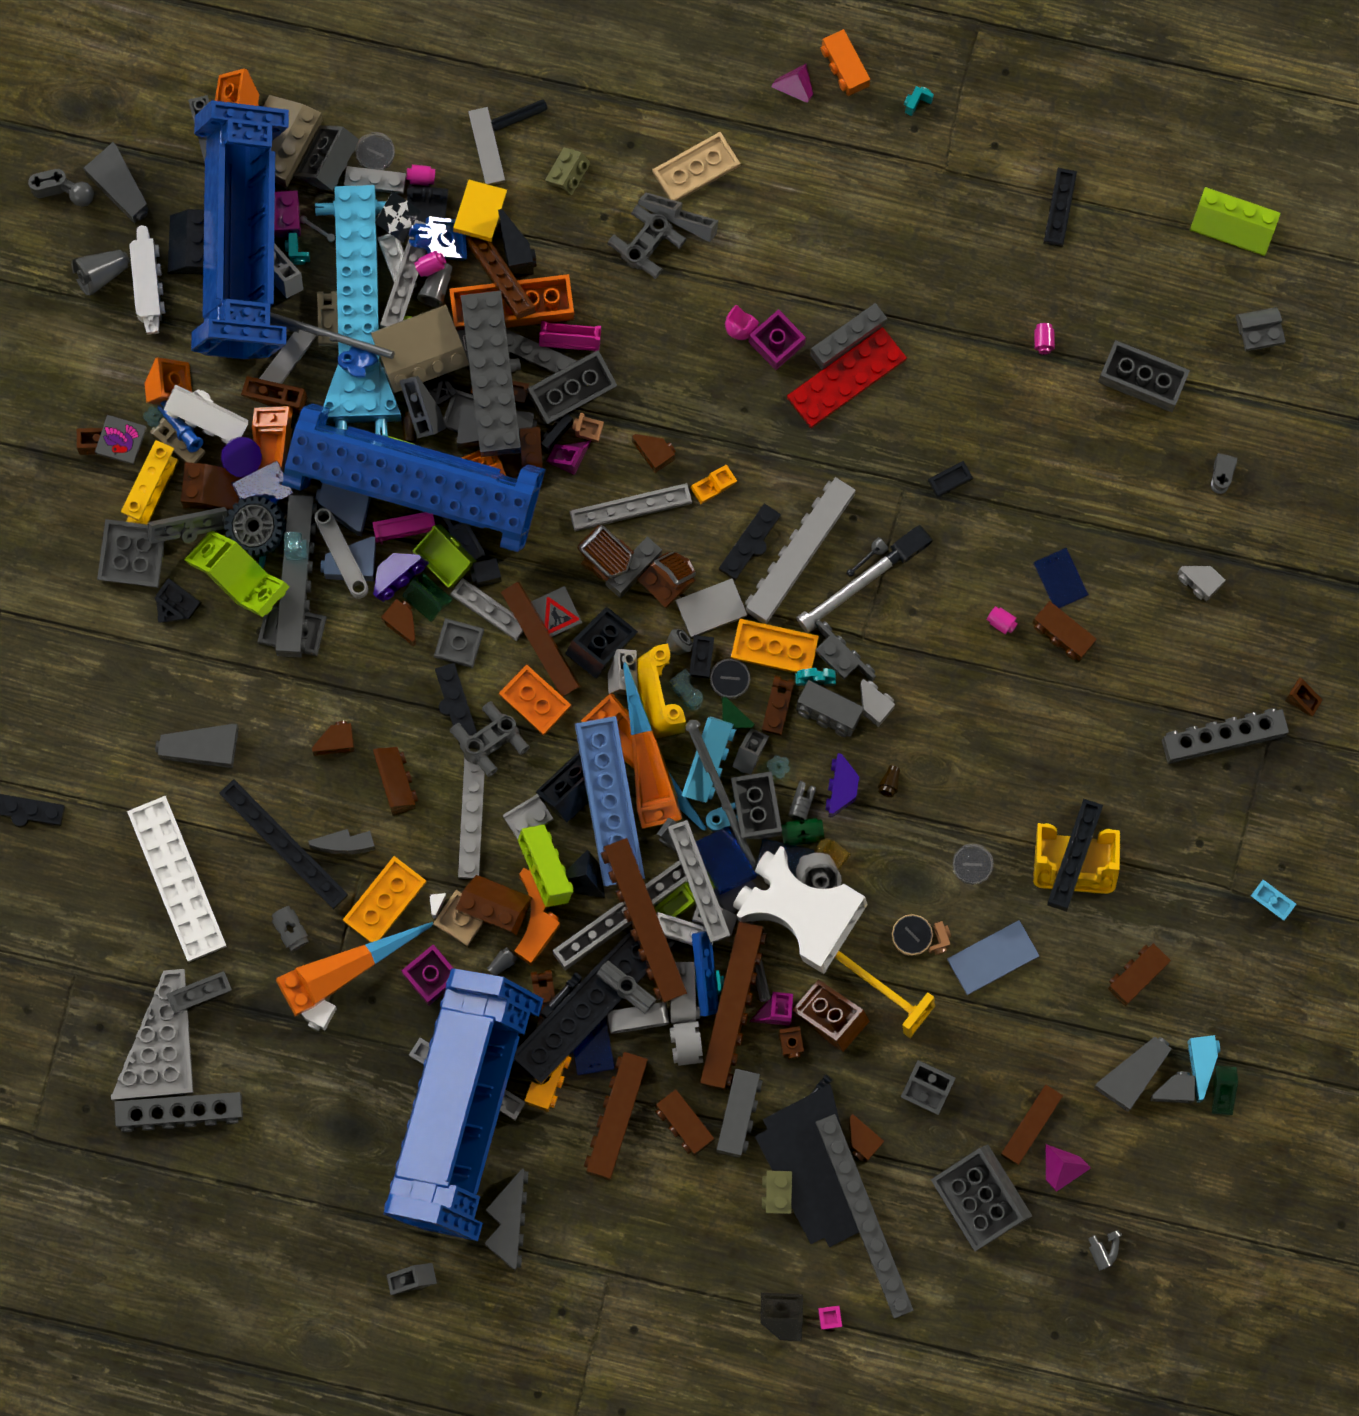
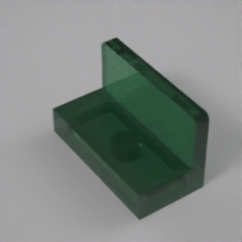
M424 573L414 578L402 595L430 622L434 621L439 612L453 600Z

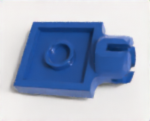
M428 217L426 218V224L416 223L411 226L409 237H415V240L409 239L411 246L424 248L427 254L436 250L438 253L441 252L445 259L460 261L467 259L466 235L453 232L456 219Z

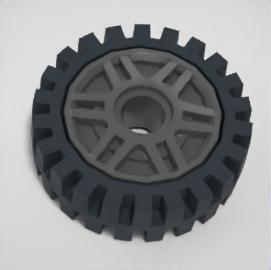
M249 496L246 499H240L239 503L233 505V509H229V516L225 518L227 522L224 525V529L227 532L225 535L227 538L236 541L251 557L269 555L268 553L276 551V547H280L281 540L284 541V532L286 533L285 524H287L286 519H284L285 515L279 506L269 499ZM258 522L259 528L253 532L252 525Z

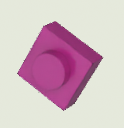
M839 1306L818 1308L821 1330L842 1327Z

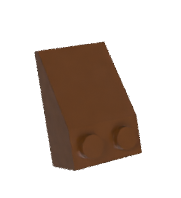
M185 462L181 494L183 508L205 510L225 507L229 511V509H233L235 503H239L240 499H245L247 477H236L223 467Z
M819 979L792 1009L798 1017L842 1052L846 1050L870 1022L863 1009Z

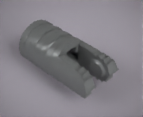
M803 781L798 783L788 814L790 818L795 820H805L807 818L816 787L811 785L806 796L802 797L806 783Z

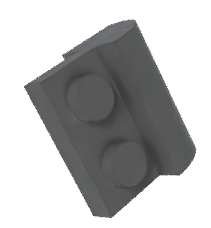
M1277 307L1241 313L1235 316L1239 334L1242 335L1245 352L1285 344L1281 325L1282 318Z
M918 1060L901 1098L939 1115L956 1077Z

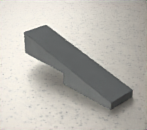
M647 192L639 199L638 205L657 215L664 216L668 221L708 242H711L717 235L719 220L682 210V202Z

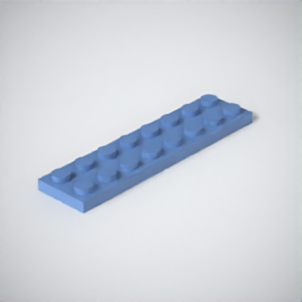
M612 716L575 723L603 885L609 886L616 883L612 884L608 872L611 870L608 863L604 864L601 857L602 848L625 838L629 841L640 873L644 879L617 718Z

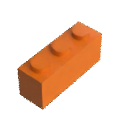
M843 29L823 38L822 47H820L821 52L825 58L828 57L832 73L834 75L837 74L841 90L846 91L847 95L850 96L869 87L870 78L845 30Z

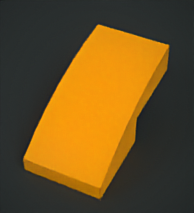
M725 465L711 472L708 477L693 484L690 489L700 504H703L737 483V480L729 467Z

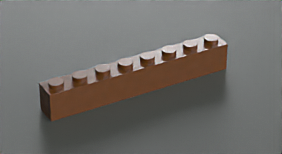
M625 838L604 846L601 857L604 864L608 863L611 871L608 874L612 884L616 883L618 891H616L618 901L619 903H624L626 910L623 913L627 923L631 922L633 930H631L633 940L639 942L641 949L638 952L641 960L647 963L648 969H645L650 981H654L656 988L653 991L656 999H661V1002L664 1003L687 994L628 839Z
M740 921L738 923L700 1081L702 1085L727 1090V1086L732 1084L733 1074L730 1073L732 1065L736 1066L738 1054L735 1052L737 1045L740 1046L743 1039V1034L740 1031L742 1025H746L748 1013H745L746 1006L750 1005L752 1001L751 985L756 984L758 973H755L756 965H760L762 959L760 948L761 944L765 945L767 933L764 932L765 929L762 926Z

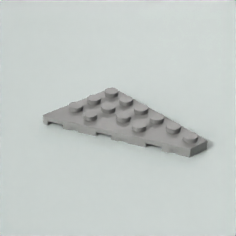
M185 969L163 971L150 1006L142 1020V1025L137 1032L134 1044L119 1075L113 1094H111L112 1101L193 1093L188 1008L174 1014L166 996L167 993L186 986Z

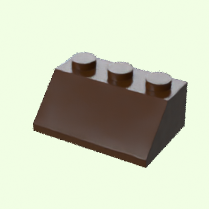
M398 747L373 749L392 816L416 809L415 802H418L415 790L411 791L409 783H412L410 772H405L403 764L407 763L404 752L399 753Z
M475 875L463 890L456 910L461 914L517 935L532 897Z

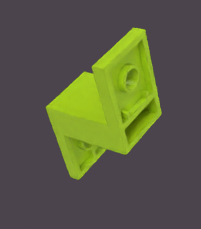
M215 531L208 532L184 559L190 566L206 573L237 605L261 617H264L272 610L273 605L285 596L289 588L284 581L266 573L236 541Z

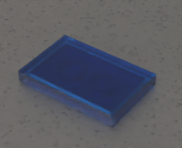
M728 826L696 841L707 874L719 895L756 878L755 871Z

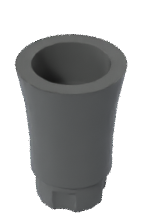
M445 263L444 269L427 277L421 291L417 295V299L421 303L432 308L444 305L445 294L453 269L451 265Z

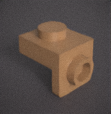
M580 413L579 418L575 417L572 429L575 430V437L599 443L604 422L585 417L584 413Z
M943 921L935 923L933 926L939 944L930 946L928 949L929 954H943L947 952V948L950 946L948 938L951 937L948 926H944Z

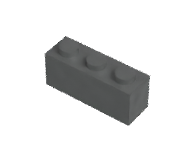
M647 536L634 550L628 571L609 578L606 581V586L621 599L638 581L637 579L662 555V549Z

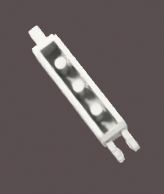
M141 225L136 231L137 240H133L129 246L136 314L138 320L144 323L147 335L159 333L162 314H165L164 302L160 301V295H163V285L158 281V276H162L161 265L157 264L156 257H160L159 246L155 245L153 238L150 239L148 228Z

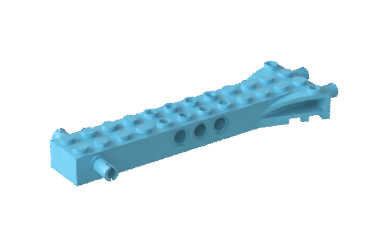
M375 185L335 186V201L333 203H315L316 216L334 215L338 334L375 345L371 336V332L379 330L377 224H375L376 215L381 212L386 201H377ZM338 342L339 355L342 352L349 351L352 346ZM377 354L374 355L378 358V362L365 368V377H354L350 375L349 371L342 369L338 364L323 405L330 408L326 424H335V428L347 429V423L375 422V434L381 435L382 431V435L388 437L387 422L401 421L399 408Z

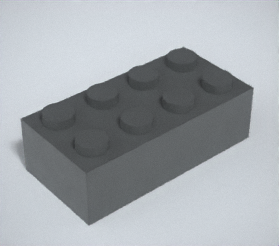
M1115 340L1098 383L1173 412L1190 370Z
M599 350L525 390L545 425L611 390L617 384Z

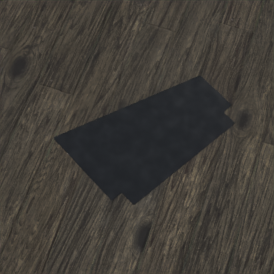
M830 1084L764 1118L763 1121L767 1130L756 1135L755 1138L772 1171H792L791 1207L810 1244L825 1238L828 1246L832 1247L859 1231L815 1123L818 1120L835 1114L841 1127Z

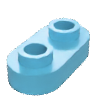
M735 802L730 803L733 810L736 809ZM722 807L710 811L706 816V825L711 831L717 832L731 827ZM713 817H718L720 821L714 823L712 819Z

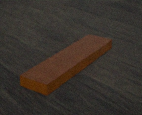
M1045 1084L1001 1155L1019 1165L1063 1095Z

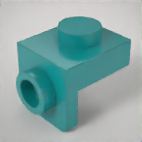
M916 86L912 95L908 94L905 99V113L912 116L920 100L931 104L934 94L925 87L920 88Z
M289 233V240H285V252H289V260L296 265L310 262L309 252H298L297 233Z

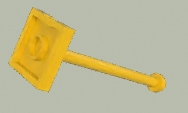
M840 951L834 957L909 1013V1017L902 1024L903 1034L911 1038L934 1009L935 999L930 993L927 992L917 1006H912Z

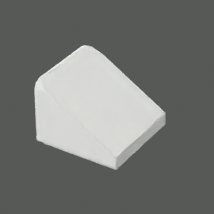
M446 893L430 896L433 919L437 918L446 900Z

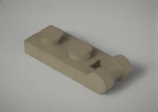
M331 291V293L317 292L318 327L338 333L337 291ZM324 301H332V305H324ZM318 336L319 346H337L338 342L330 341V337Z
M162 418L159 421L160 424L149 432L155 439L173 447V453L185 462L197 463L205 454V450L202 448L192 453L189 452L186 444L177 438V432L165 418ZM165 429L169 431L166 436L162 434Z

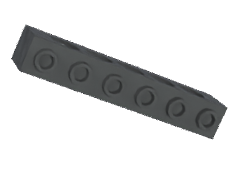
M1270 708L1265 710L1263 714L1257 715L1256 712L1246 714L1245 718L1242 719L1231 717L1226 719L1224 723L1217 724V721L1205 724L1206 727L1203 728L1192 726L1186 728V731L1181 733L1171 731L1163 737L1162 744L1167 763L1170 764L1287 736L1289 731L1283 709L1276 710V708ZM1259 722H1266L1269 725V729H1262L1259 726ZM1246 726L1249 729V734L1241 733L1239 727ZM1220 731H1227L1230 738H1222ZM1201 735H1206V736H1208L1209 739H1210V742H1209V743H1203V742L1200 740V736H1201ZM1180 741H1189L1190 747H1182Z
M240 1092L115 1101V1122L117 1129H121V1132H132L134 1128L140 1127L144 1131L155 1130V1126H163V1129L176 1128V1125L184 1124V1127H196L197 1123H205V1126L218 1125L219 1121H226V1124L239 1123L238 1120H243L242 1094ZM223 1104L227 1108L226 1112L222 1115L216 1114V1107ZM199 1106H203L206 1109L202 1116L195 1115V1109ZM177 1108L185 1110L184 1115L180 1118L174 1117V1111ZM155 1110H163L164 1114L161 1119L153 1118ZM135 1111L143 1113L139 1121L132 1120V1115Z

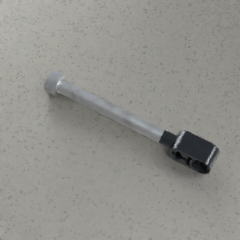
M921 525L916 526L890 547L893 550L814 610L809 613L804 611L797 616L796 619L806 633H810L817 628L815 622L818 619L820 620L900 560L903 564L908 562L933 542L932 538Z

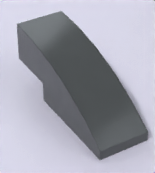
M346 829L308 841L311 849L332 854H359L376 850L370 831L350 837L349 831Z

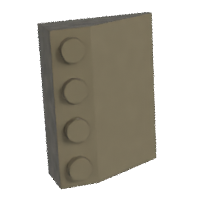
M269 95L263 107L289 110V127L272 141L271 151H275V183L287 188L323 121L322 114L304 104Z
M446 305L371 332L376 346L395 352L393 359L378 355L391 390L394 393L402 390L400 384L402 379L418 376L422 382L469 365L463 345Z

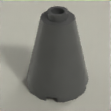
M115 250L75 258L71 261L73 273L77 272L79 279L76 281L85 295L90 296L126 270L130 260L126 252Z

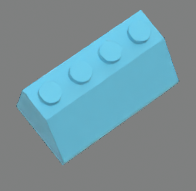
M710 716L704 727L702 738L720 778L722 768H719L721 761H725L729 749L726 746L728 740H733L736 730L732 729L734 724ZM696 751L681 796L706 803L708 799H713L716 789L713 787L708 772L706 773L700 756Z

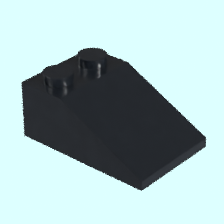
M499 209V225L508 268L515 278L533 275V268L537 267L535 250L530 249L528 240L502 209Z
M606 606L572 640L565 654L597 679L611 665L616 650L624 649L638 631Z

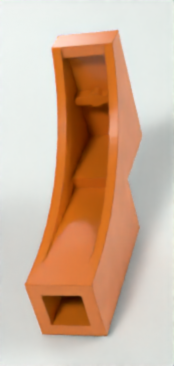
M523 868L519 873V878L525 885L528 895L532 897L531 913L526 933L514 950V954L532 966L559 929L560 922H558L559 918L553 913H545L549 907H545L530 869Z

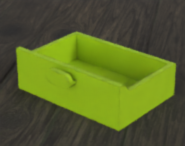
M441 524L434 525L431 531L412 551L415 555H420L428 560L429 564L427 567L448 588L454 587L473 566V563L476 562L461 546L460 542Z

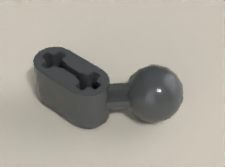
M60 169L33 174L28 180L30 190L36 198H44L66 192L69 194L70 200L80 207L88 206L94 198L92 186L82 181L73 183L67 180L65 173Z

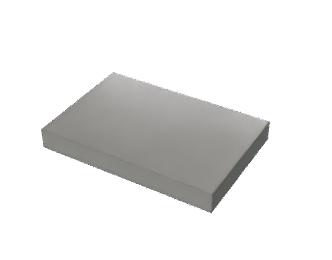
M733 579L676 600L690 638L747 617Z

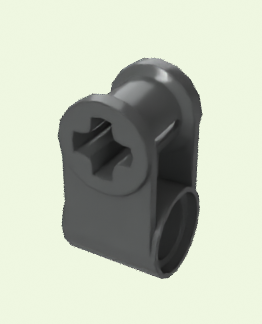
M1217 453L1211 480V489L1214 493L1223 494L1228 490L1236 468L1237 457Z

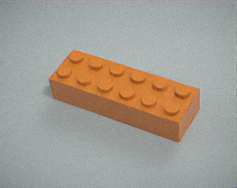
M569 274L517 280L536 310V313L517 320L502 297L506 328L541 324V321L551 323L574 320ZM494 283L449 289L453 322L456 330L465 329L461 295L498 291Z

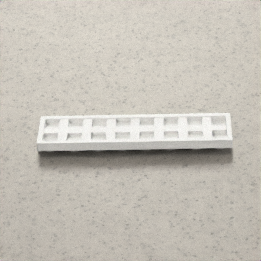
M166 796L127 811L188 963L227 947Z

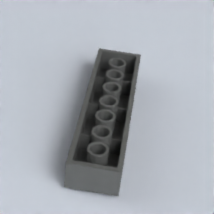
M501 291L461 295L481 458L521 453Z

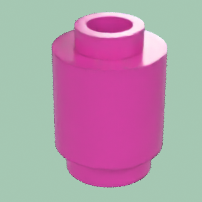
M412 164V168H407L406 180H410V184L421 186L434 185L435 169H431V166Z
M435 250L419 258L415 262V267L421 277H428L444 269L446 260L441 252L438 253Z
M1040 323L1036 325L1034 330L1035 350L1039 351L1040 354H1049L1055 349L1052 324Z
M996 606L986 619L990 622L991 626L1005 635L1008 632L1012 633L1018 625L1015 622L1017 619L1015 616Z

